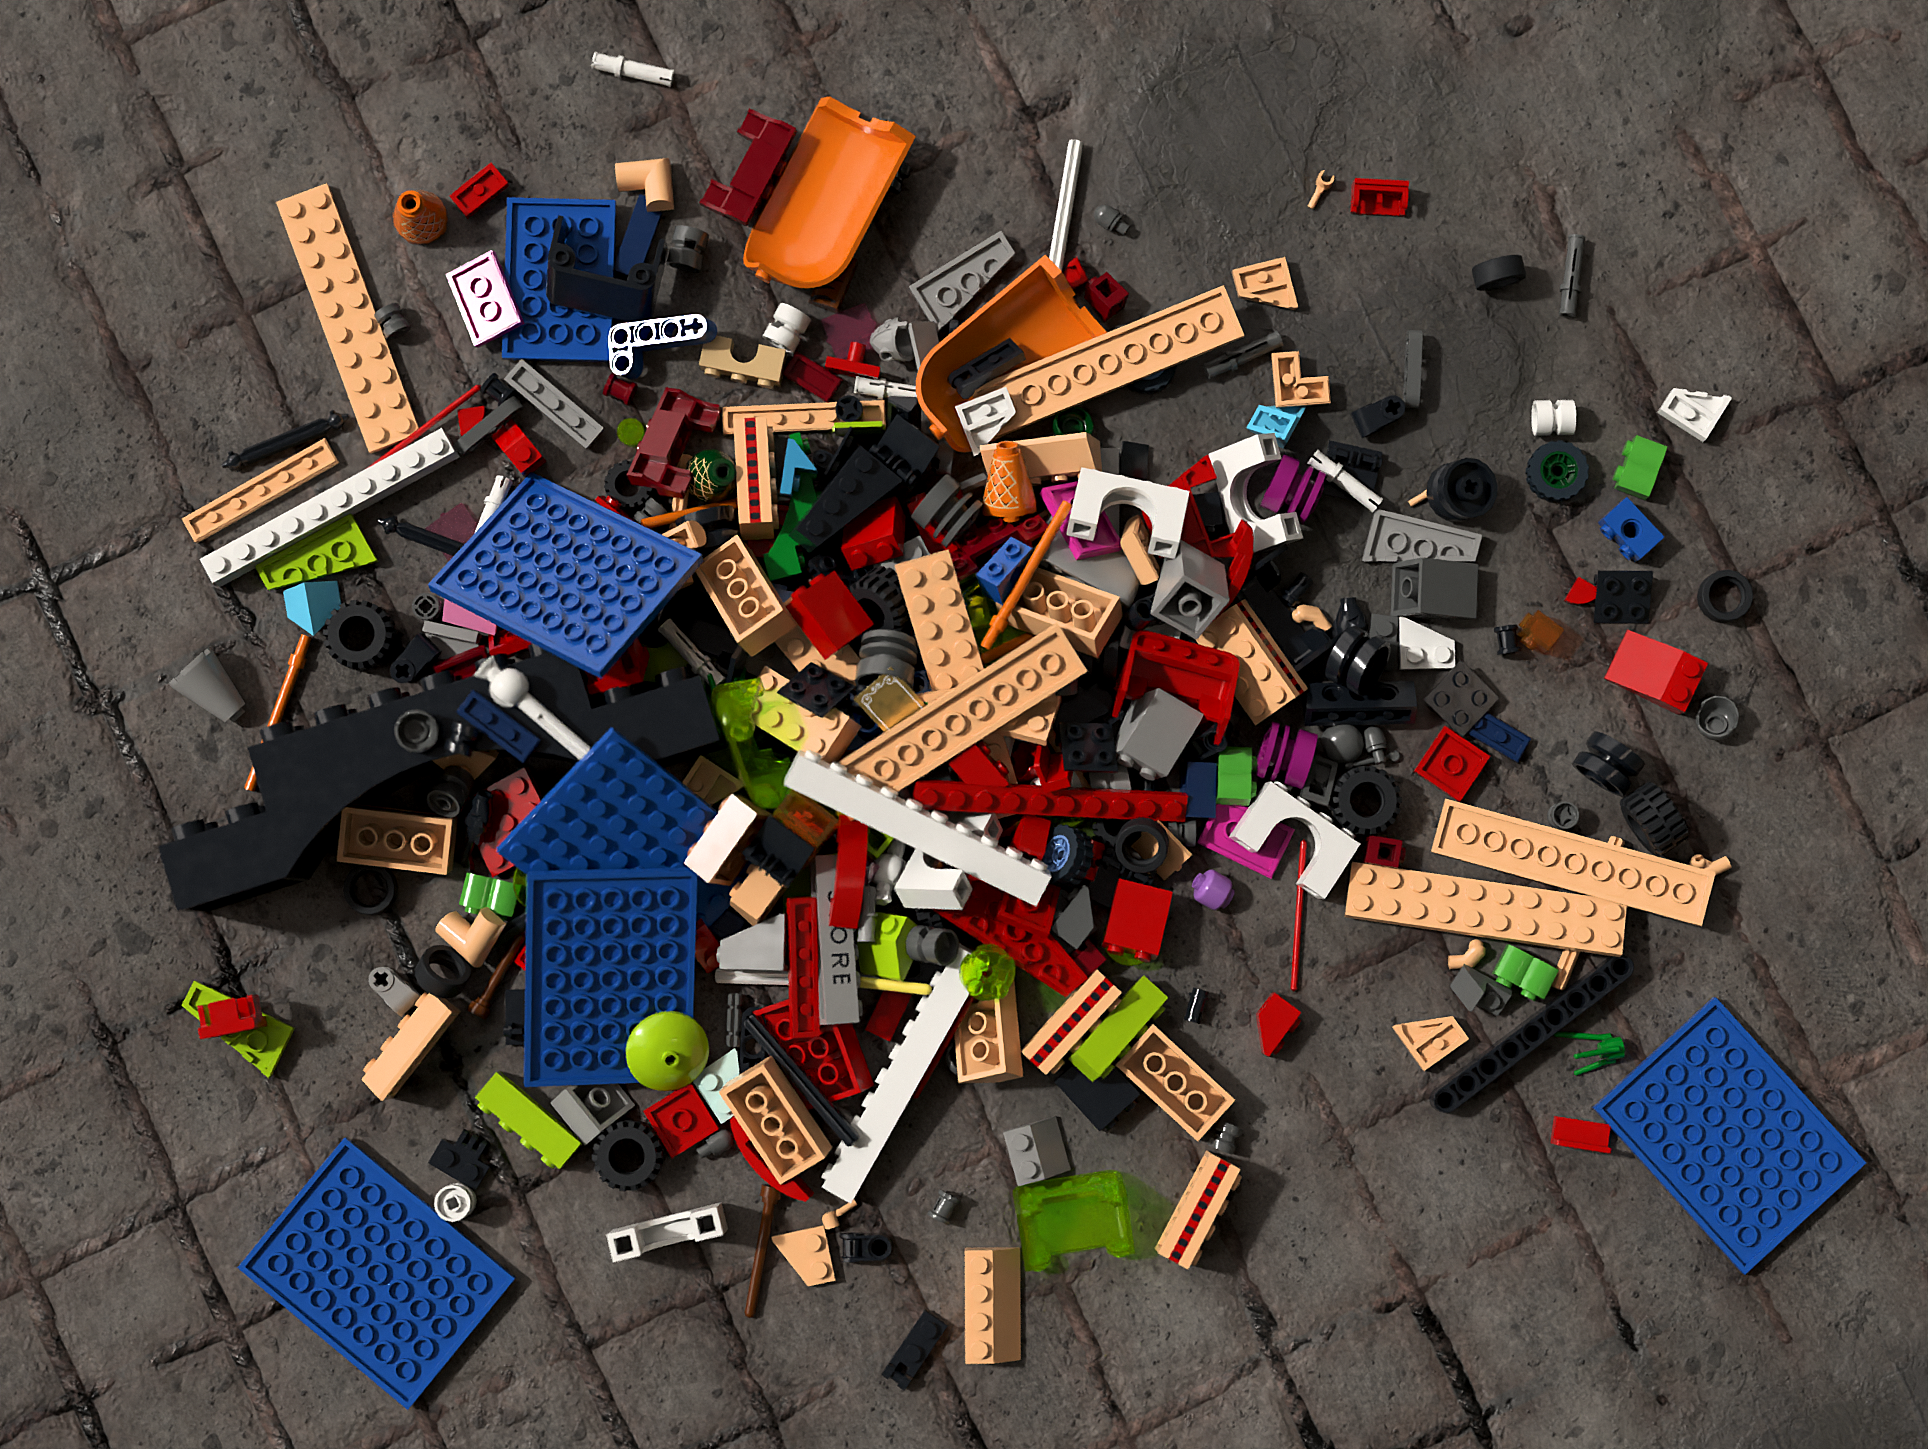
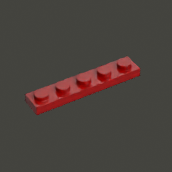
M814 896L787 898L790 1037L820 1036L817 898Z

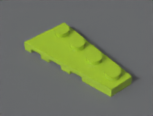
M350 513L255 565V568L267 590L272 591L379 561L353 514Z
M193 981L182 1006L199 1020L197 1006L207 1005L211 1002L226 1000L232 997L199 981ZM262 1012V1015L266 1016L267 1027L220 1037L224 1042L237 1050L248 1062L261 1070V1073L267 1078H271L295 1027Z

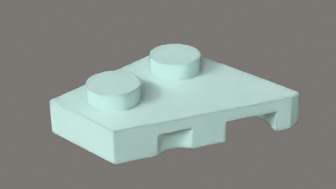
M736 1048L703 1069L702 1073L693 1081L721 1124L734 1116L719 1094V1091L728 1081L739 1075L738 1051Z

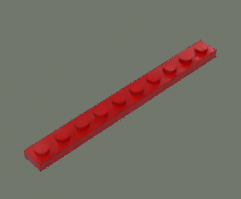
M923 779L914 781L913 799L921 803L924 810L1131 820L1142 817L1150 818L1154 821L1185 822L1188 795L1185 792L1068 787L1044 793L1041 785L1009 784L1006 787L965 784L963 781Z

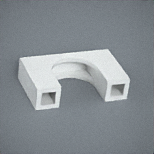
M1275 433L1257 434L1209 453L1217 476L1218 492L1230 534L1235 533L1241 519L1247 521L1253 529L1252 556L1303 539L1296 512L1278 514L1263 520L1254 514L1247 500V484L1253 472L1260 467L1282 459Z
M1081 467L1066 535L1093 541L1101 512L1115 504H1129L1143 510L1151 520L1152 534L1148 553L1175 559L1189 491Z
M1278 781L1264 783L1229 838L1251 853L1258 852L1277 823L1286 818L1301 821L1313 834L1315 851L1313 858L1296 884L1317 899H1325L1360 846V843L1354 840L1356 836L1351 831L1343 827L1340 830L1332 824L1333 819L1322 812L1317 814L1311 810V804L1299 796L1295 799L1288 794L1289 789Z
M936 810L948 817L947 821L955 825L960 822L973 829L972 833L980 837L985 834L998 841L1003 832L995 813ZM915 849L894 888L904 908L958 910L963 909L973 889L963 870L935 869L941 860L918 849Z
M722 1202L616 1228L607 1234L612 1260L617 1262L641 1256L646 1251L692 1239H695L697 1242L720 1236L728 1230Z

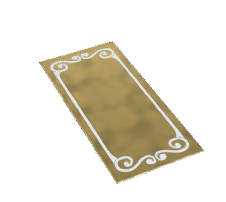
M883 674L854 699L884 732L926 706L903 680Z

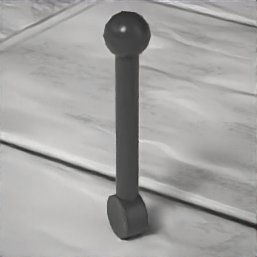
M1395 750L1384 755L1386 760L1392 762L1397 761L1400 757L1399 753ZM1374 757L1343 764V767L1349 771L1356 766L1375 763Z

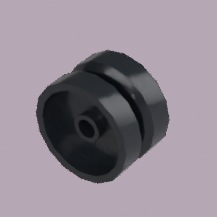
M1464 458L1441 465L1433 471L1427 482L1426 495L1429 505L1436 515L1446 521L1458 522L1484 515L1490 510L1497 498L1498 485L1494 473L1487 464L1479 459Z
M730 505L695 511L675 520L676 527L691 520L697 521L703 527L706 534V543L694 550L702 554L703 558L734 536L738 535L741 538L739 529L730 527L736 522L733 506Z
M1356 625L1349 627L1341 635L1331 651L1325 670L1326 678L1340 686L1347 684L1349 691L1361 697L1367 695L1377 684L1386 668L1391 653V645L1377 636L1370 638L1367 631Z
M1119 627L1115 628L1098 658L1079 652L1080 660L1087 669V672L1079 676L1078 685L1090 686L1094 681L1095 669H1099L1098 682L1100 686L1115 687Z
M1594 731L1586 741L1590 752H1579L1572 765L1578 772L1596 785L1612 794L1623 797L1631 786L1630 780L1626 775L1638 776L1645 763L1636 753L1606 734Z

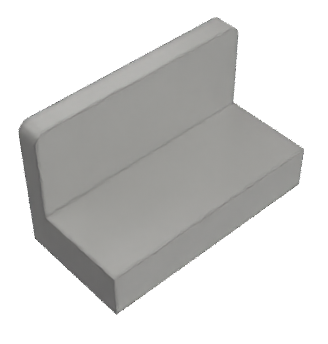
M934 321L908 323L918 370L926 355L939 343Z
M424 621L422 631L426 633L425 636L442 650L437 659L444 660L480 646L482 634L479 632Z

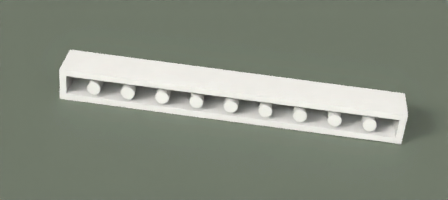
M440 428L206 555L200 561L212 583L221 587L253 570L255 565L346 515L358 513L460 456L448 434Z
M799 749L784 779L785 786L953 867L963 870L1034 906L1038 904L1051 879L1050 871L1047 869L1048 865L1038 859L1030 861L1022 857L1023 853L1013 847L1005 849L997 845L998 841L984 834L980 837L972 833L973 829L963 823L958 822L955 825L947 821L948 817L936 810H933L932 813L922 809L923 805L914 799L908 798L906 801L897 797L898 793L889 787L883 786L881 789L873 785V781L862 774H858L856 777L848 773V769L837 762L829 764L821 760L822 756L815 751L807 749L804 752Z
M959 943V951L955 960L951 964L946 965L942 973L936 972L929 984L933 987L930 996L923 995L916 1007V1010L920 1012L915 1021L910 1019L902 1032L906 1036L903 1044L899 1045L896 1043L888 1057L893 1060L888 1069L883 1067L875 1082L879 1084L876 1092L872 1093L869 1091L861 1105L866 1108L861 1117L856 1115L851 1123V1126L860 1136L859 1140L850 1147L841 1141L835 1151V1154L839 1156L834 1165L829 1163L821 1178L825 1179L822 1188L851 1204L988 959Z

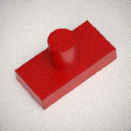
M850 342L847 360L830 356L826 358L825 370L831 373L880 380L881 375L880 367L863 363L866 345Z

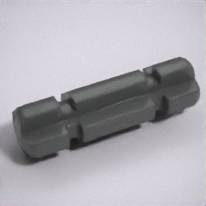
M730 993L728 995L730 1009H727V1031H729V1035H726V1045L728 1047H740L743 995L740 993Z

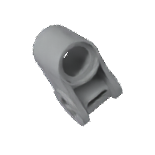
M389 967L375 968L369 974L368 981L371 988L401 1017L421 996L408 982L403 980ZM378 973L388 974V977L386 978V981L388 982L387 985H378Z

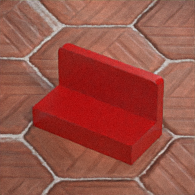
M1037 744L1034 768L1044 793L1071 787L1073 771H1064L1062 751L1051 754L1048 745Z
M1554 1116L1550 1143L1611 1153L1612 1148L1608 1147L1611 1127L1604 1123Z

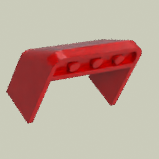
M1148 630L1137 631L1133 635L1118 685L1112 717H1118L1124 698L1137 700L1144 696L1147 686L1156 689L1160 688L1163 691L1200 700L1198 710L1204 714L1203 718L1218 723L1214 744L1220 745L1231 716L1240 667L1239 660L1235 655L1226 651Z

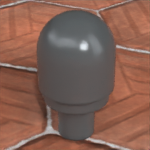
M1100 205L1094 212L1095 221L1106 230L1112 232L1115 229L1122 235H1125L1130 227L1121 220L1122 215H1120V212L1110 205Z
M1369 727L1363 733L1365 749L1369 755H1373L1376 765L1386 762L1384 751L1387 750L1384 733L1378 727Z
M726 1129L717 1130L705 1139V1145L696 1150L701 1159L711 1153L714 1156L720 1155L732 1147L734 1137Z

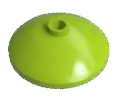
M676 1011L659 1012L643 1019L633 1029L626 1044V1061L632 1075L644 1086L658 1091L677 1090L693 1082L702 1073L709 1056V1042L701 1025L692 1017ZM668 1056H675L674 1060L670 1062L666 1061V1058Z

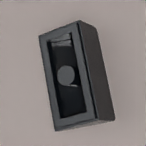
M890 396L888 398V427L895 416L899 414L921 431V406L917 397Z
M1122 441L1120 475L1147 481L1149 445Z

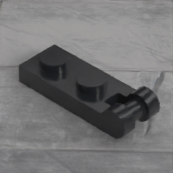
M1008 338L953 371L947 380L953 388L957 389L958 394L963 399H968L974 394L976 389L1026 360L1024 352L1011 338Z
M924 1309L883 1370L881 1376L887 1380L891 1378L898 1383L897 1387L904 1391L948 1325ZM900 1362L909 1367L905 1374L896 1369Z

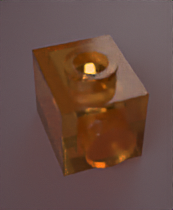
M1537 610L1532 615L1528 612L1518 624L1521 629L1517 635L1522 638L1520 641L1531 650L1536 648L1544 654L1549 651L1564 629Z

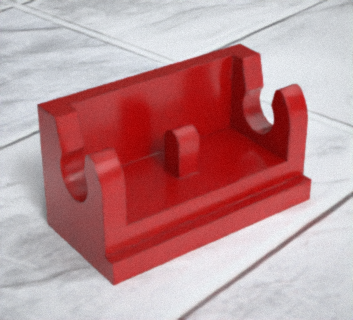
M1355 178L1351 187L1350 214L1404 217L1408 206L1409 181Z

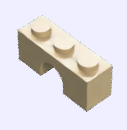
M716 336L713 341L703 344L699 367L705 371V375L720 378L721 374L731 376L732 381L747 383V380L756 381L758 386L773 389L774 385L781 386L782 373L784 372L787 358L786 350L759 344L755 358L750 362L741 363L732 357L733 339Z

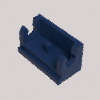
M1180 763L1179 792H1185L1188 795L1185 818H1216L1217 763Z

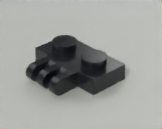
M464 1129L455 1144L444 1138L441 1139L428 1163L476 1191L491 1167L480 1160L488 1142L483 1140L479 1144L478 1149H476L474 1145L479 1137L473 1135L468 1143L464 1142L469 1134V1131Z

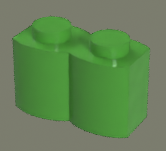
M1638 435L1632 441L1627 440L1622 451V455L1625 456L1623 466L1618 465L1612 480L1616 481L1614 489L1646 500L1654 486L1667 446Z
M1226 747L1225 750L1217 753L1216 804L1249 806L1251 798L1256 797V782H1251V772H1256L1257 756H1252V748Z
M467 872L459 905L466 906L465 912L477 915L482 908L488 907L501 920L508 921V917L516 918L523 885Z
M1507 944L1492 974L1497 976L1496 982L1511 989L1512 985H1515L1522 989L1521 995L1536 1001L1537 997L1545 999L1559 970Z

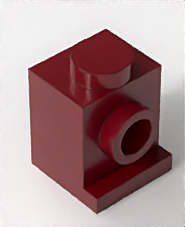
M1105 272L1099 278L1097 276L1093 277L1085 286L1084 298L1102 315V319L1105 322L1125 307L1129 293L1108 272Z
M1368 835L1366 836L1362 863L1398 868L1399 863L1403 864L1406 848L1402 847V840ZM1382 847L1388 850L1386 858H1382L1379 855V850Z
M1087 939L1083 942L1086 946L1084 950L1078 947L1069 956L1088 977L1107 959Z

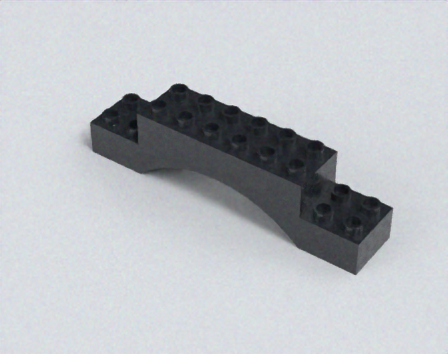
M533 643L528 646L531 658L515 662V659H508L506 653L493 655L501 671L511 668L523 673L529 683L528 693L591 748L611 727L616 729L663 768L697 758L700 755L703 756L728 748L722 727L718 724L716 709L708 684L700 675L693 677L692 672H688L686 666L656 675L655 680L658 689L640 694L639 688H634L633 684L608 689L601 693L604 706H600L597 694L589 695L586 687L588 679L583 669ZM491 656L476 661L474 663L476 671ZM453 670L443 671L422 678L421 684L424 692L410 696L409 692L401 693L400 687L389 688L368 695L367 699L370 709L358 712L357 709L347 710L346 704H339L314 712L316 726L305 729L304 725L294 726L292 721L280 722L262 728L259 731L263 742L249 746L247 749L264 806H259L258 802H252L225 811L228 824L220 827L218 822L205 823L204 819L193 820L171 828L174 841L160 845L158 849L176 910L181 912L206 913L310 880L325 855L339 840L341 812L347 805L356 803L375 806L392 793L410 783L443 770L432 760L458 754L444 749L446 740L450 739L452 735L450 729L453 721L479 730L456 713L472 690H475L542 741L530 757L562 760L575 764L580 760L518 706L515 705L514 707L507 708L496 703L489 691L492 683L487 679L475 676L463 679L462 675L455 676ZM420 709L427 711L436 719L438 724V739L431 748L424 752L406 750L399 745L395 736V727L398 719L410 710ZM480 731L478 739L474 740L472 745L473 752L496 750L499 752L497 758L515 757L482 731Z

